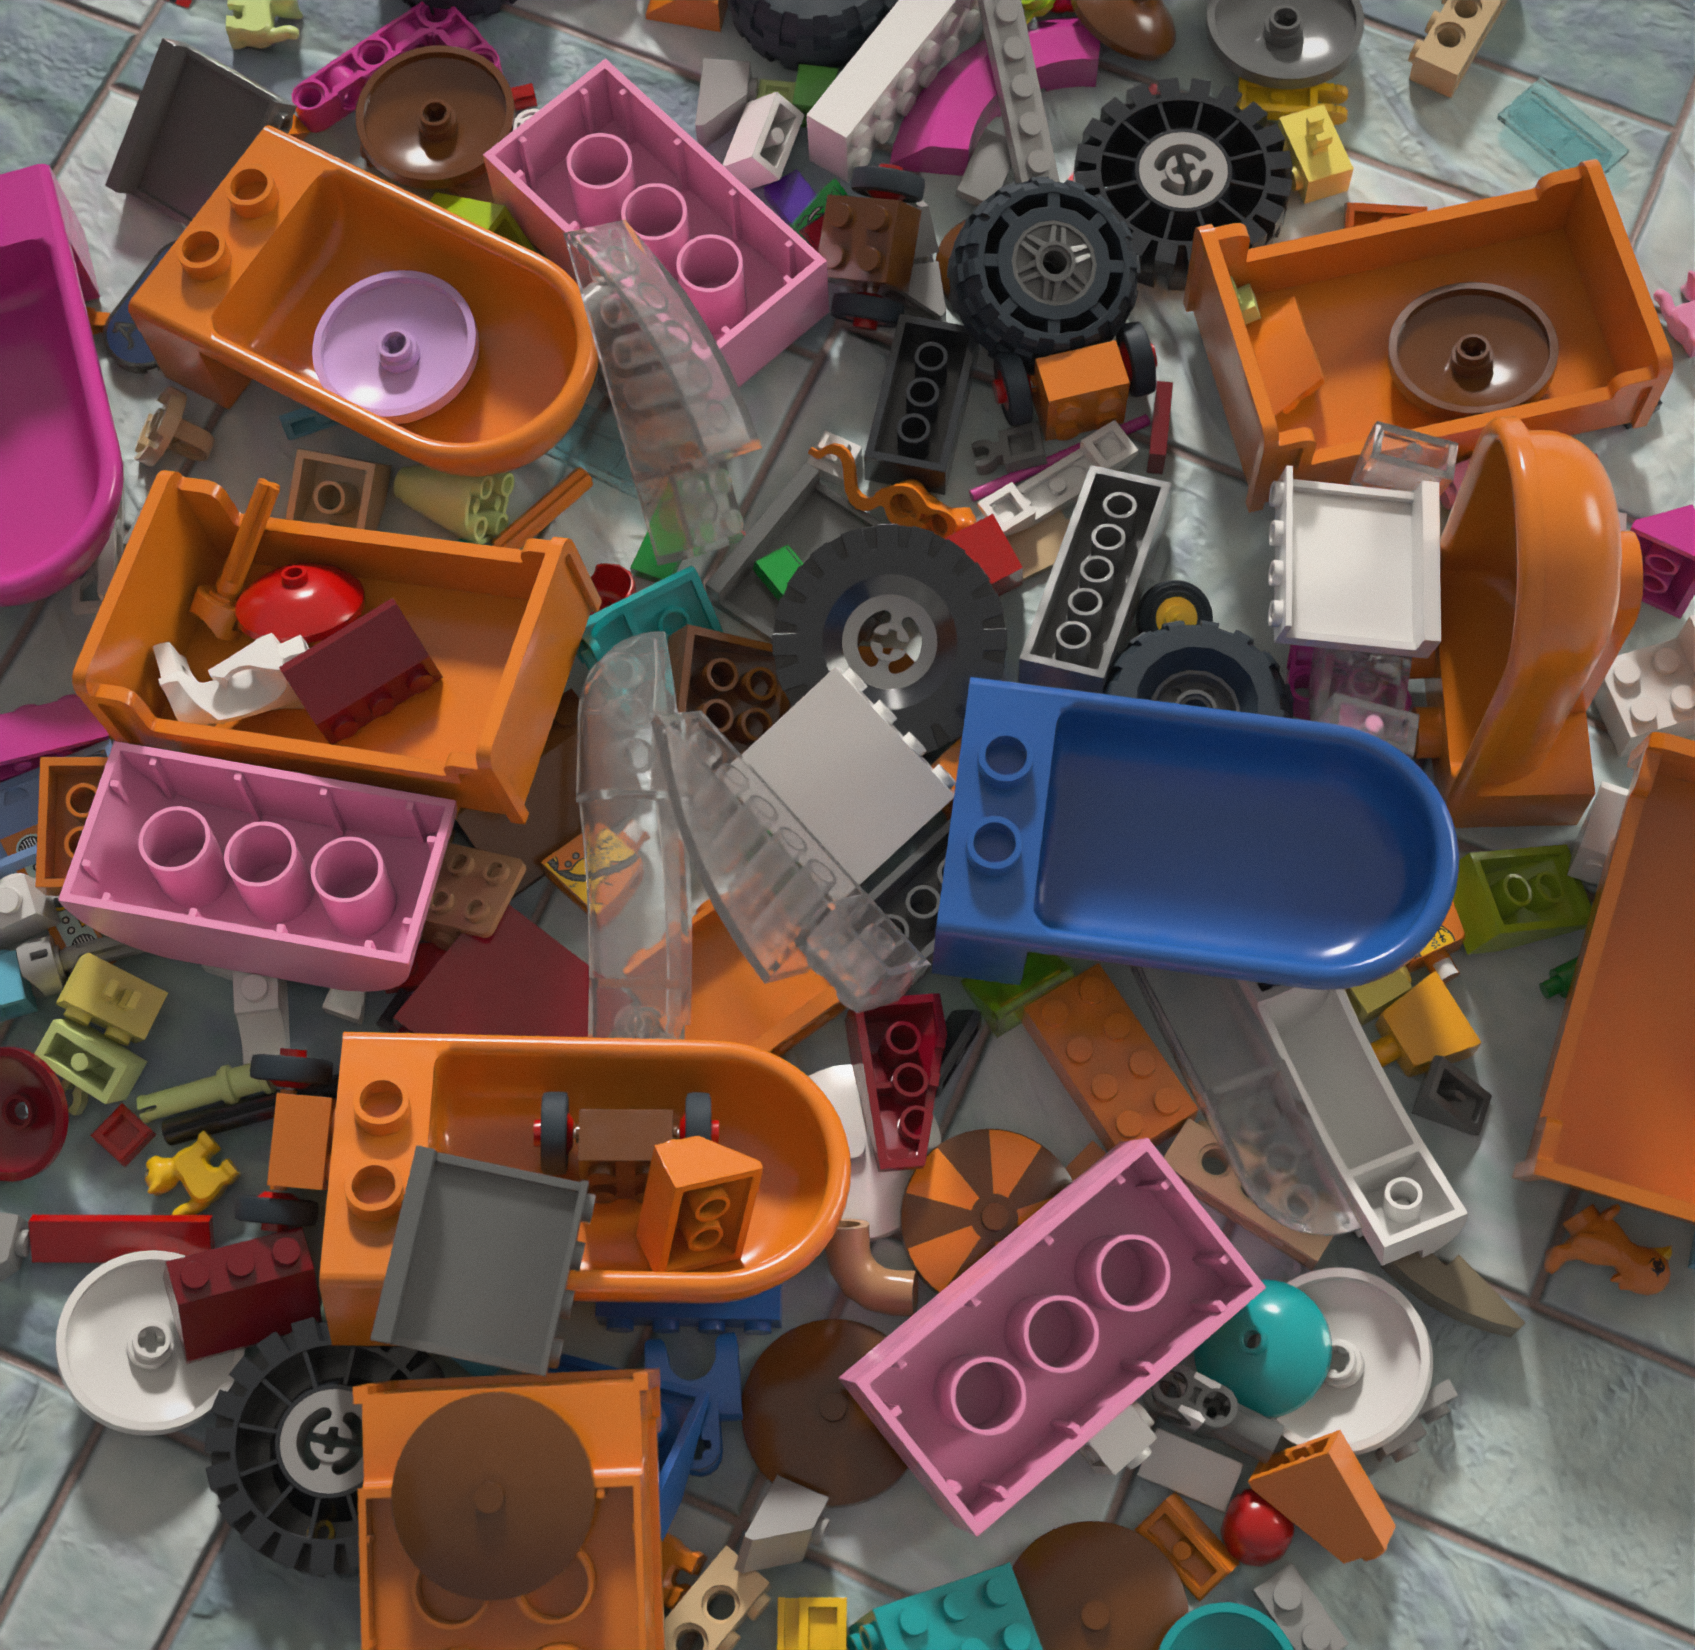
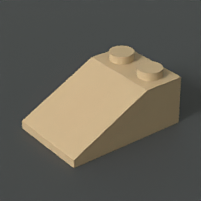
M297 448L285 519L377 531L385 508L392 465Z

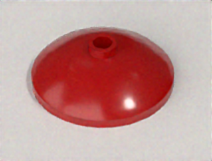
M294 563L274 569L254 580L238 598L235 614L240 629L255 640L261 636L273 633L280 643L299 635L303 637L306 643H312L326 639L357 620L364 610L366 600L361 582L351 573L329 564Z

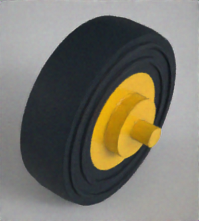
M1168 580L1152 586L1141 598L1136 611V626L1139 634L1144 631L1146 633L1149 631L1153 633L1160 630L1162 624L1179 620L1184 621L1185 625H1199L1200 620L1213 622L1212 608L1206 595L1197 586L1182 580Z

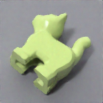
M298 0L227 1L228 9L233 10V16L226 15L225 27L233 49H241L247 46L266 48L273 43L299 38L300 33L297 28L290 25L275 28L274 23L275 17L302 19L303 14L299 10Z

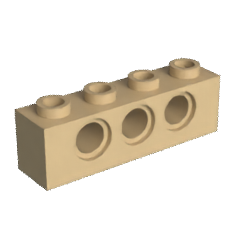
M1442 0L1441 4L1444 5L1442 11L1438 12L1435 10L1426 25L1425 33L1428 35L1425 40L1421 41L1418 39L1410 52L1408 62L1413 63L1409 80L1452 98L1508 0Z
M1188 1118L1163 1158L1194 1197L1312 1271L1346 1217L1338 1211L1340 1209L1338 1204L1323 1194L1316 1193L1313 1196L1300 1188L1299 1180L1282 1169L1273 1171L1260 1163L1261 1157L1252 1149L1240 1144L1235 1147L1221 1138L1222 1133L1210 1123L1202 1120L1196 1123ZM1209 1157L1217 1158L1224 1164L1225 1172L1220 1175L1209 1174L1203 1168L1202 1161ZM1245 1182L1259 1184L1264 1191V1197L1257 1200L1249 1199L1243 1194L1241 1185ZM1285 1206L1296 1207L1303 1215V1222L1300 1224L1287 1223L1282 1218L1280 1209Z
M726 1545L664 1620L665 1650H678L679 1640L684 1634L689 1632H696L703 1636L704 1646L702 1650H732L741 1638L736 1631L748 1617L754 1622L770 1604L772 1599L767 1595L772 1588L770 1582L757 1571L741 1573L734 1570L738 1555ZM718 1595H728L735 1600L734 1612L724 1620H717L710 1616L709 1605Z

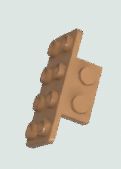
M448 843L420 941L432 942L440 949L447 951L461 933L482 938L490 937L497 928L525 874L526 865L519 858Z

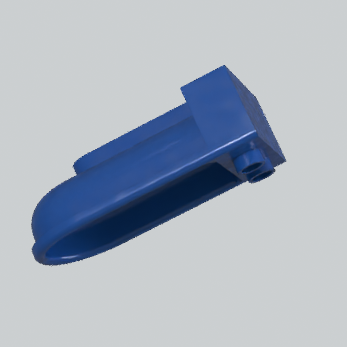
M970 677L936 925L932 974L1021 985L1027 952L1304 989L1335 990L1361 986L1390 975L1409 963L1433 939L1444 922L1454 898L1459 873V850L1453 820L1437 787L1411 758L1383 739L1352 727Z

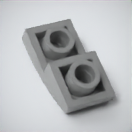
M984 129L955 194L956 197L978 207L982 201L1003 187L1012 167L1005 136L989 129Z
M1449 1379L1429 1390L1420 1412L1405 1431L1388 1444L1377 1449L1375 1455L1379 1462L1392 1456L1395 1463H1398L1420 1451L1417 1442L1427 1432L1419 1419L1423 1418L1426 1425L1444 1417L1451 1412L1447 1404L1451 1403L1458 1396Z

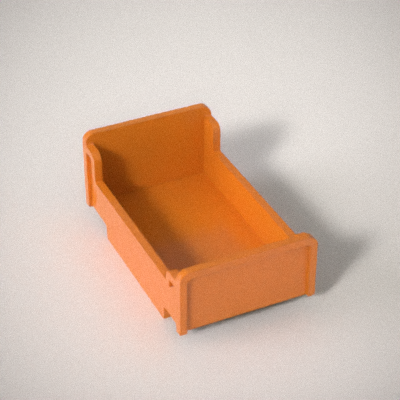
M1597 159L1580 162L1574 168L1546 174L1538 180L1535 188L1251 249H1249L1250 238L1244 224L1234 223L1215 228L1212 224L1195 228L1183 304L1186 312L1193 311L1248 485L1245 502L1249 513L1263 510L1264 503L1269 502L1272 482L1278 481L1286 466H1293V479L1380 489L1443 476L1447 467L1472 457L1484 427L1491 420L1498 417L1515 416L1524 423L1527 430H1550L1568 436L1631 423L1633 429L1647 426L1673 373L1671 349L1602 166ZM1231 276L1237 288L1250 283L1259 310L1292 296H1295L1298 302L1306 332L1318 356L1325 384L1310 396L1303 398L1298 406L1287 415L1281 411L1274 416L1231 282ZM1463 282H1480L1506 287L1533 301L1552 322L1559 345L1555 376L1548 390L1537 402L1451 421L1435 417L1412 404L1400 392L1392 379L1388 366V345L1395 320L1413 300L1441 286Z
M162 470L156 475L72 674L74 691L114 741L456 800L458 806L456 818L459 809L466 808L505 814L511 823L526 824L529 812L525 807V802L590 613L591 611L598 612L602 602L572 539L553 537L551 540L532 538L526 540L523 550L269 517L245 578L241 594L260 576L285 565L294 563H323L339 567L354 575L363 586L366 601L364 610L358 618L393 598L443 678L433 683L426 691L415 694L397 705L389 714L374 719L358 729L351 737L340 740L334 745L327 741L306 709L270 710L225 724H217L214 727L177 720L158 680L161 678L153 646L159 643L170 642L178 654L183 655L187 659L191 673L196 680L205 683L213 680L209 675V669L255 641V639L249 637L244 632L239 640L219 639L199 616H187L196 589L202 585L216 586L244 514L238 511L226 490L215 482L182 476L179 472ZM322 640L307 643V645L311 648Z
M1652 732L1630 753L1627 767L1634 769L1617 833L1610 843L1555 1037L1539 1097H1542L1526 1159L1515 1164L1512 1178L1522 1182L1547 1180L1695 1225V741L1668 733Z
M660 1368L547 1373V1377L534 1374L391 1380L353 1387V1405L362 1404L364 1481L363 1487L358 1489L361 1650H665L657 1434L661 1431ZM486 1392H508L527 1396L542 1402L561 1415L582 1440L592 1463L596 1484V1503L591 1527L583 1545L573 1560L547 1584L525 1595L503 1600H478L460 1596L445 1590L426 1577L405 1552L395 1529L391 1508V1488L396 1464L404 1446L415 1430L430 1415L443 1406L463 1397Z

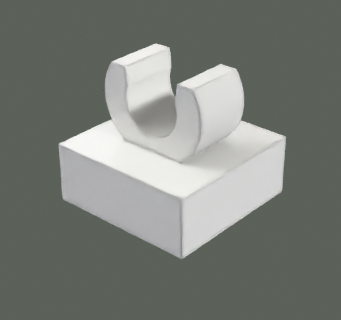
M825 431L815 449L821 450L832 443L843 444L850 450L857 465L862 456V447ZM827 454L821 459H815L810 456L807 463L819 470L820 477L844 487L843 466L841 460L836 455Z

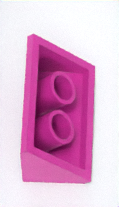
M1693 504L1637 519L1630 529L1638 538L1642 554V602L1681 619L1695 595V509Z

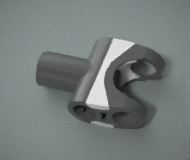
M1177 1364L1169 1372L1177 1373L1182 1378L1167 1373L1143 1393L1144 1403L1154 1415L1198 1438L1210 1439L1214 1437L1264 1464H1267L1284 1429V1426L1238 1403L1233 1392L1227 1387L1180 1364ZM1159 1382L1171 1384L1177 1392V1398L1165 1396L1160 1390ZM1152 1395L1154 1396L1155 1400L1159 1402L1163 1407H1159L1153 1401ZM1211 1406L1216 1409L1215 1417L1209 1418L1206 1416L1207 1407Z

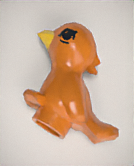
M1591 1204L1562 1223L1571 1236L1564 1243L1555 1245L1545 1252L1544 1269L1545 1272L1553 1274L1567 1261L1580 1260L1593 1265L1612 1266L1617 1273L1611 1277L1610 1281L1618 1282L1620 1290H1629L1642 1295H1653L1664 1290L1670 1281L1669 1260L1672 1256V1245L1651 1248L1633 1243L1621 1226L1613 1220L1621 1210L1619 1204L1612 1205L1601 1213L1594 1204Z

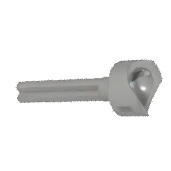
M50 934L28 940L16 948L22 977L30 981L33 996L42 998L62 992L66 984L65 979L68 978L67 972H72L79 957L86 953H90L106 962L145 953V951L121 943L108 936L68 946L61 950L55 944Z

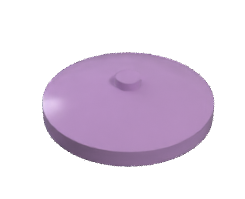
M409 270L389 271L370 276L355 283L330 304L321 317L314 334L312 346L313 365L323 388L394 424H403L435 413L450 403L461 392L476 366L479 353V333L468 304L450 284L438 277L423 272Z

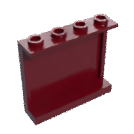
M508 904L497 928L490 937L482 938L465 933L460 934L393 1017V1024L398 1028L396 1033L607 1038L617 1024L622 1022L632 1009L635 1000Z

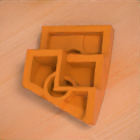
M1295 296L1260 309L1261 319L1246 324L1274 416L1281 411L1287 415L1298 406L1303 398L1310 396L1325 384L1318 356L1306 332L1301 310Z

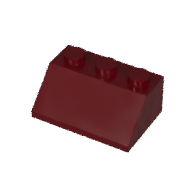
M393 598L279 667L318 729L332 745L340 740L351 737L361 727L378 717L389 714L397 705L415 694L426 691L433 683L443 678Z
M302 1226L165 1262L163 1281L186 1364L255 1346L275 1331L284 1336L293 1332L291 1324L314 1317L319 1323L322 1322L315 1270Z

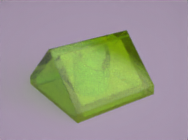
M1027 952L1021 985L964 978L960 982L998 1038L1022 1023L1024 1007L1074 978V973L1071 967L1057 955Z

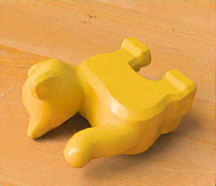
M202 1131L198 1134V1139L195 1143L180 1150L174 1157L166 1158L158 1155L151 1157L146 1162L147 1171L144 1180L149 1187L147 1192L154 1196H160L169 1192L181 1181L191 1199L175 1208L171 1215H197L209 1207L210 1204L217 1201L223 1195L228 1185H232L242 1173L230 1158H226L220 1167H213L210 1159L221 1150V1147L209 1133Z

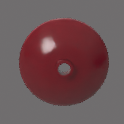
M0 1047V1181H21L45 1171L60 1154L68 1132V1105L59 1079L41 1058L21 1048Z

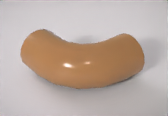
M841 1219L833 1237L826 1245L825 1251L830 1274L844 1295L869 1311L890 1316H913L917 1312L919 1299L917 1271L884 1268L876 1262L871 1254L869 1222L860 1219Z

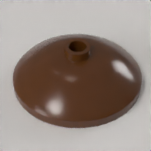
M1071 0L1074 12L1084 27L1100 42L1122 55L1144 61L1159 60L1165 57L1175 44L1176 30L1174 21L1162 0Z

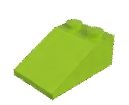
M1567 844L1470 852L1459 860V873L1453 902L1465 932L1463 944L1467 955L1503 951L1586 929L1592 907L1582 881L1567 875L1572 857Z

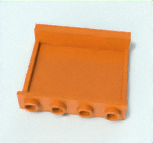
M763 867L755 874L748 872L740 876L732 884V890L719 899L711 897L697 908L696 915L686 922L678 921L670 925L660 935L661 939L649 948L643 946L634 950L626 957L625 964L620 967L625 983L667 1039L729 1041L750 1045L780 1057L848 1009L854 999H858L856 985L847 974L843 977L770 884L768 873Z

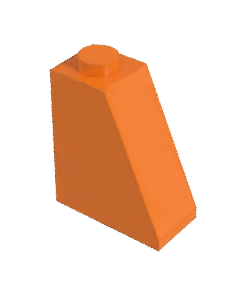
M1341 1430L1272 1454L1267 1464L1258 1462L1248 1480L1252 1490L1342 1563L1346 1564L1360 1558L1363 1561H1371L1381 1556L1387 1550V1545L1396 1525Z

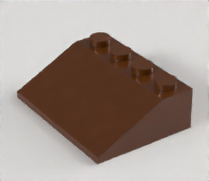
M689 624L669 635L649 800L693 809L756 814L720 774L792 708L785 692L782 691L776 674L772 644Z
M570 688L562 694L525 802V807L529 812L526 824L511 823L505 814L460 808L454 821V826L471 848L511 856L523 861L526 865V872L512 897L513 899L545 876L541 862L546 857L594 824L599 823L608 831L651 802V800H649L648 794L596 718L573 689Z

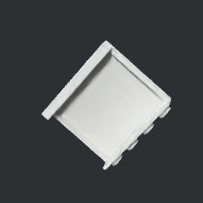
M1286 466L1278 481L1272 482L1269 493L1270 507H1275V520L1271 522L1269 530V545L1275 547V560L1271 561L1268 574L1269 586H1274V600L1271 601L1268 611V624L1274 627V643L1428 659L1441 643L1439 482L1422 480L1414 492L1293 479V466Z
M835 667L720 775L840 904L954 798L955 792L952 787L956 784V781L940 764L934 769L922 757L927 751L925 747L910 732L903 737L892 725L897 719L896 716L881 700L873 704L862 691L867 688V685L851 668L843 672L840 667Z

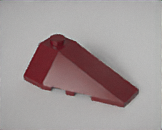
M940 993L854 999L844 1022L850 1060L878 1172L923 1169L926 1162L933 1121L936 1090L941 1074L942 1055L947 1038Z

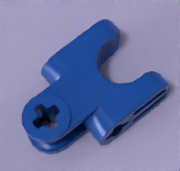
M734 1332L719 1334L715 1341V1362L705 1376L695 1380L680 1378L672 1371L668 1350L661 1339H648L644 1344L645 1368H660V1379L709 1392L710 1398L698 1439L703 1440L705 1447L709 1449L703 1451V1459L695 1460L693 1457L689 1475L694 1477L711 1475L719 1468L722 1462L723 1441L721 1422L743 1420L739 1344Z

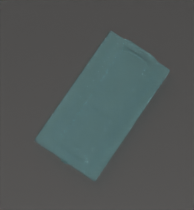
M1542 77L1521 95H1518L1497 116L1500 122L1559 171L1577 167L1583 161L1597 159L1602 166L1604 174H1607L1629 153V149Z
M585 403L572 428L545 455L574 469L582 467L592 478L651 505L665 481L668 480L683 451Z

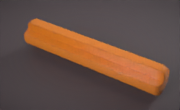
M582 467L575 468L497 535L491 542L492 546L512 549L522 548L526 540L536 536L593 486L589 473Z

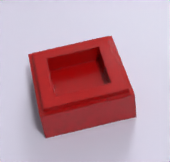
M121 1103L90 1136L121 1165L126 1167L156 1136V1133Z

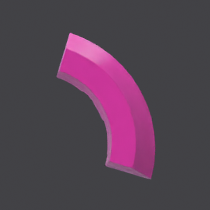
M1078 17L1054 18L1027 24L1040 89L1044 88L1048 92L1070 87H1096L1100 41L1084 27ZM986 39L965 50L946 64L937 73L936 78L929 86L921 90L916 97L915 104L901 122L894 141L890 164L902 167L903 171L964 175L984 129L995 117L999 118L1002 116Z

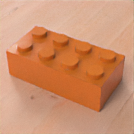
M1099 963L1024 1007L1023 1026L1107 1152L1119 1142L1148 1138L1157 1147L1178 1134L1188 1118L1195 1121L1199 1110Z

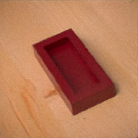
M1157 381L1146 473L1163 475L1173 382Z

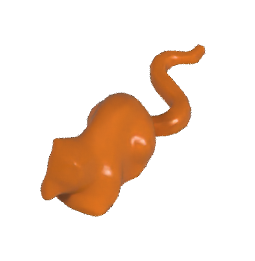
M832 443L821 450L811 447L808 451V454L815 459H821L827 454L836 455L842 462L844 488L849 502L856 509L862 511L873 510L879 506L884 507L887 519L891 524L907 527L916 526L932 531L934 534L945 539L977 522L970 507L954 508L946 505L929 493L924 485L915 479H908L883 487L874 496L864 495L858 488L855 460L850 450L843 444Z

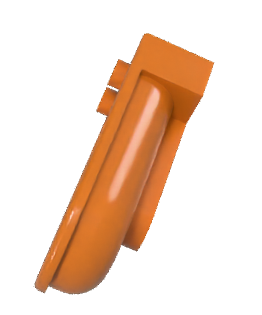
M267 125L262 129L134 294L128 305V311L164 376L230 410L253 379L421 465L446 474L466 477L492 476L518 469L540 458L560 442L572 428L581 413L594 383L600 354L598 329L591 306L577 283L554 262L271 125ZM409 270L438 277L450 284L461 294L468 304L478 328L479 353L470 379L450 403L422 419L403 424H394L323 388L314 369L312 346L314 334L321 317L342 292L355 283L379 273Z
M1515 416L1498 417L1486 424L1478 438L1440 539L1441 643L1428 659L1402 656L1406 679H1424L1427 706L1413 707L1411 710L1409 727L1411 753L1414 759L1432 758L1434 785L1447 805L1454 828L1577 825L1595 795L1586 711L1639 615L1643 595L1642 554L1636 534L1632 531H1621L1619 512L1611 481L1600 460L1586 445L1560 432L1527 430L1524 423Z
M344 1032L319 1275V1287L332 1345L396 1346L370 1339L416 1145L436 1149L437 1152L543 1174L541 1170L540 1147H534L533 1131L534 1119H541L542 1097L546 1092L567 1093L569 1098V1114L574 1119V1129H576V1124H579V1109L673 1110V1125H677V1129H680V1119L686 1112L687 1093H709L711 1097V1120H719V1144L759 1160L763 1166L742 1258L686 1272H653L636 1238L643 1203L635 1199H616L614 1202L607 1204L595 1203L590 1224L581 1222L577 1241L586 1243L579 1272L570 1270L566 1289L575 1291L573 1301L711 1304L742 1300L780 1285L808 1266L826 1247L841 1222L850 1191L851 1157L842 1122L824 1092L796 1066L768 1051L735 1042L681 1039ZM574 1138V1146L568 1154L566 1174L548 1176L579 1182L578 1143H576V1138Z

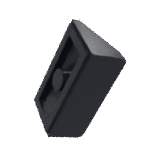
M953 1010L946 1019L947 1038L942 1055L941 1074L935 1099L940 1097L980 1031L982 1023L981 1012L977 1010Z

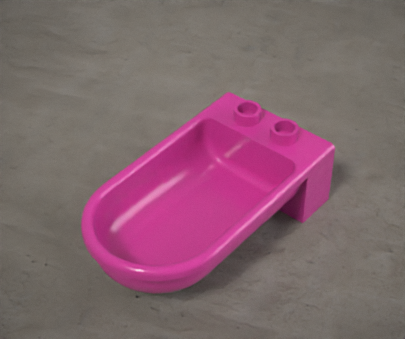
M36 164L0 174V607L18 606L47 598L72 584L92 566L103 551L113 531L124 482L121 450L85 306V301L100 297L85 231L51 167L47 164Z

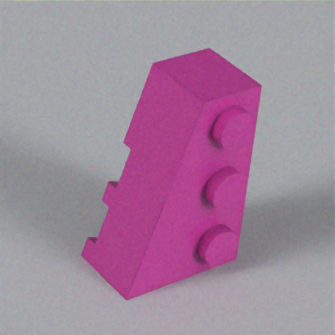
M77 694L65 695L55 702L42 705H23L13 712L0 714V783L40 767V757H65L103 742L109 738L108 732Z

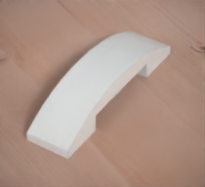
M1114 420L1082 439L1080 449L1017 487L1013 482L1007 484L979 501L977 506L985 517L994 514L1005 536L1023 531L1042 522L1056 512L1063 511L1075 504L1090 465L1120 471L1138 455V449Z

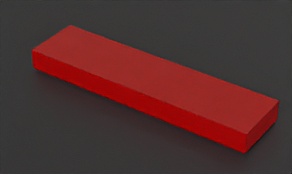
M32 1214L28 1221L32 1263H106L122 1255L139 1251H167L189 1256L215 1249L213 1215Z

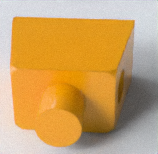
M1435 971L1380 1014L1375 1026L1381 1038L1370 1044L1382 1068L1397 1061L1407 1077H1413L1425 1073L1435 1055L1443 1056L1449 1062L1455 1063L1473 1056L1482 1042Z

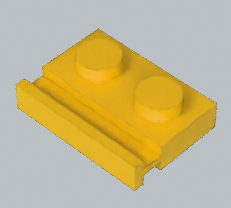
M778 1597L777 1650H847V1597Z

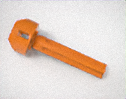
M259 478L216 586H199L196 589L187 616H199L209 626L215 636L222 640H239L243 633L236 619L235 606L280 492V485L269 482L264 478Z

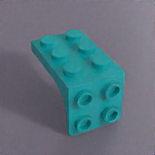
M692 565L589 616L576 656L581 664L585 663L592 675L588 678V682L596 698L599 701L602 700L609 713L615 710L622 719L631 716L626 704L629 697L645 684L664 675L669 635L687 624L723 632L698 572Z
M1010 1562L874 1608L849 1626V1635L847 1636L848 1650H1043Z

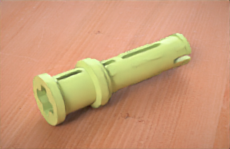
M251 1063L233 1068L230 1065H224L216 1071L214 1076L151 1094L140 1095L137 1097L136 1102L138 1110L153 1105L157 1106L139 1114L142 1121L147 1124L153 1120L222 1100L226 1104L238 1103L241 1097L264 1091L266 1094H271L276 1091V1086L268 1080L251 1078Z

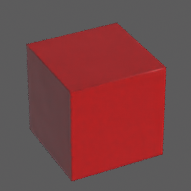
M994 514L945 538L964 549L965 553L981 566L990 578L989 581L995 593H998V596L1023 585V567Z

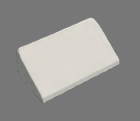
M1155 1428L1153 1433L1157 1436V1439L1148 1446L1152 1453L1141 1463L1137 1476L1224 1513L1242 1471L1243 1464L1167 1431Z

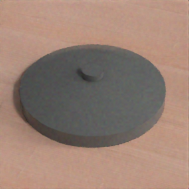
M1209 0L1205 27L1207 40L1215 56L1227 69L1237 76L1264 87L1302 89L1334 78L1352 62L1359 50L1363 35L1364 12L1360 0Z

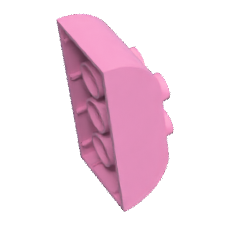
M114 741L58 901L69 913L94 930L121 943L161 957L338 990L360 992L387 990L403 984L410 975L458 806L456 800Z

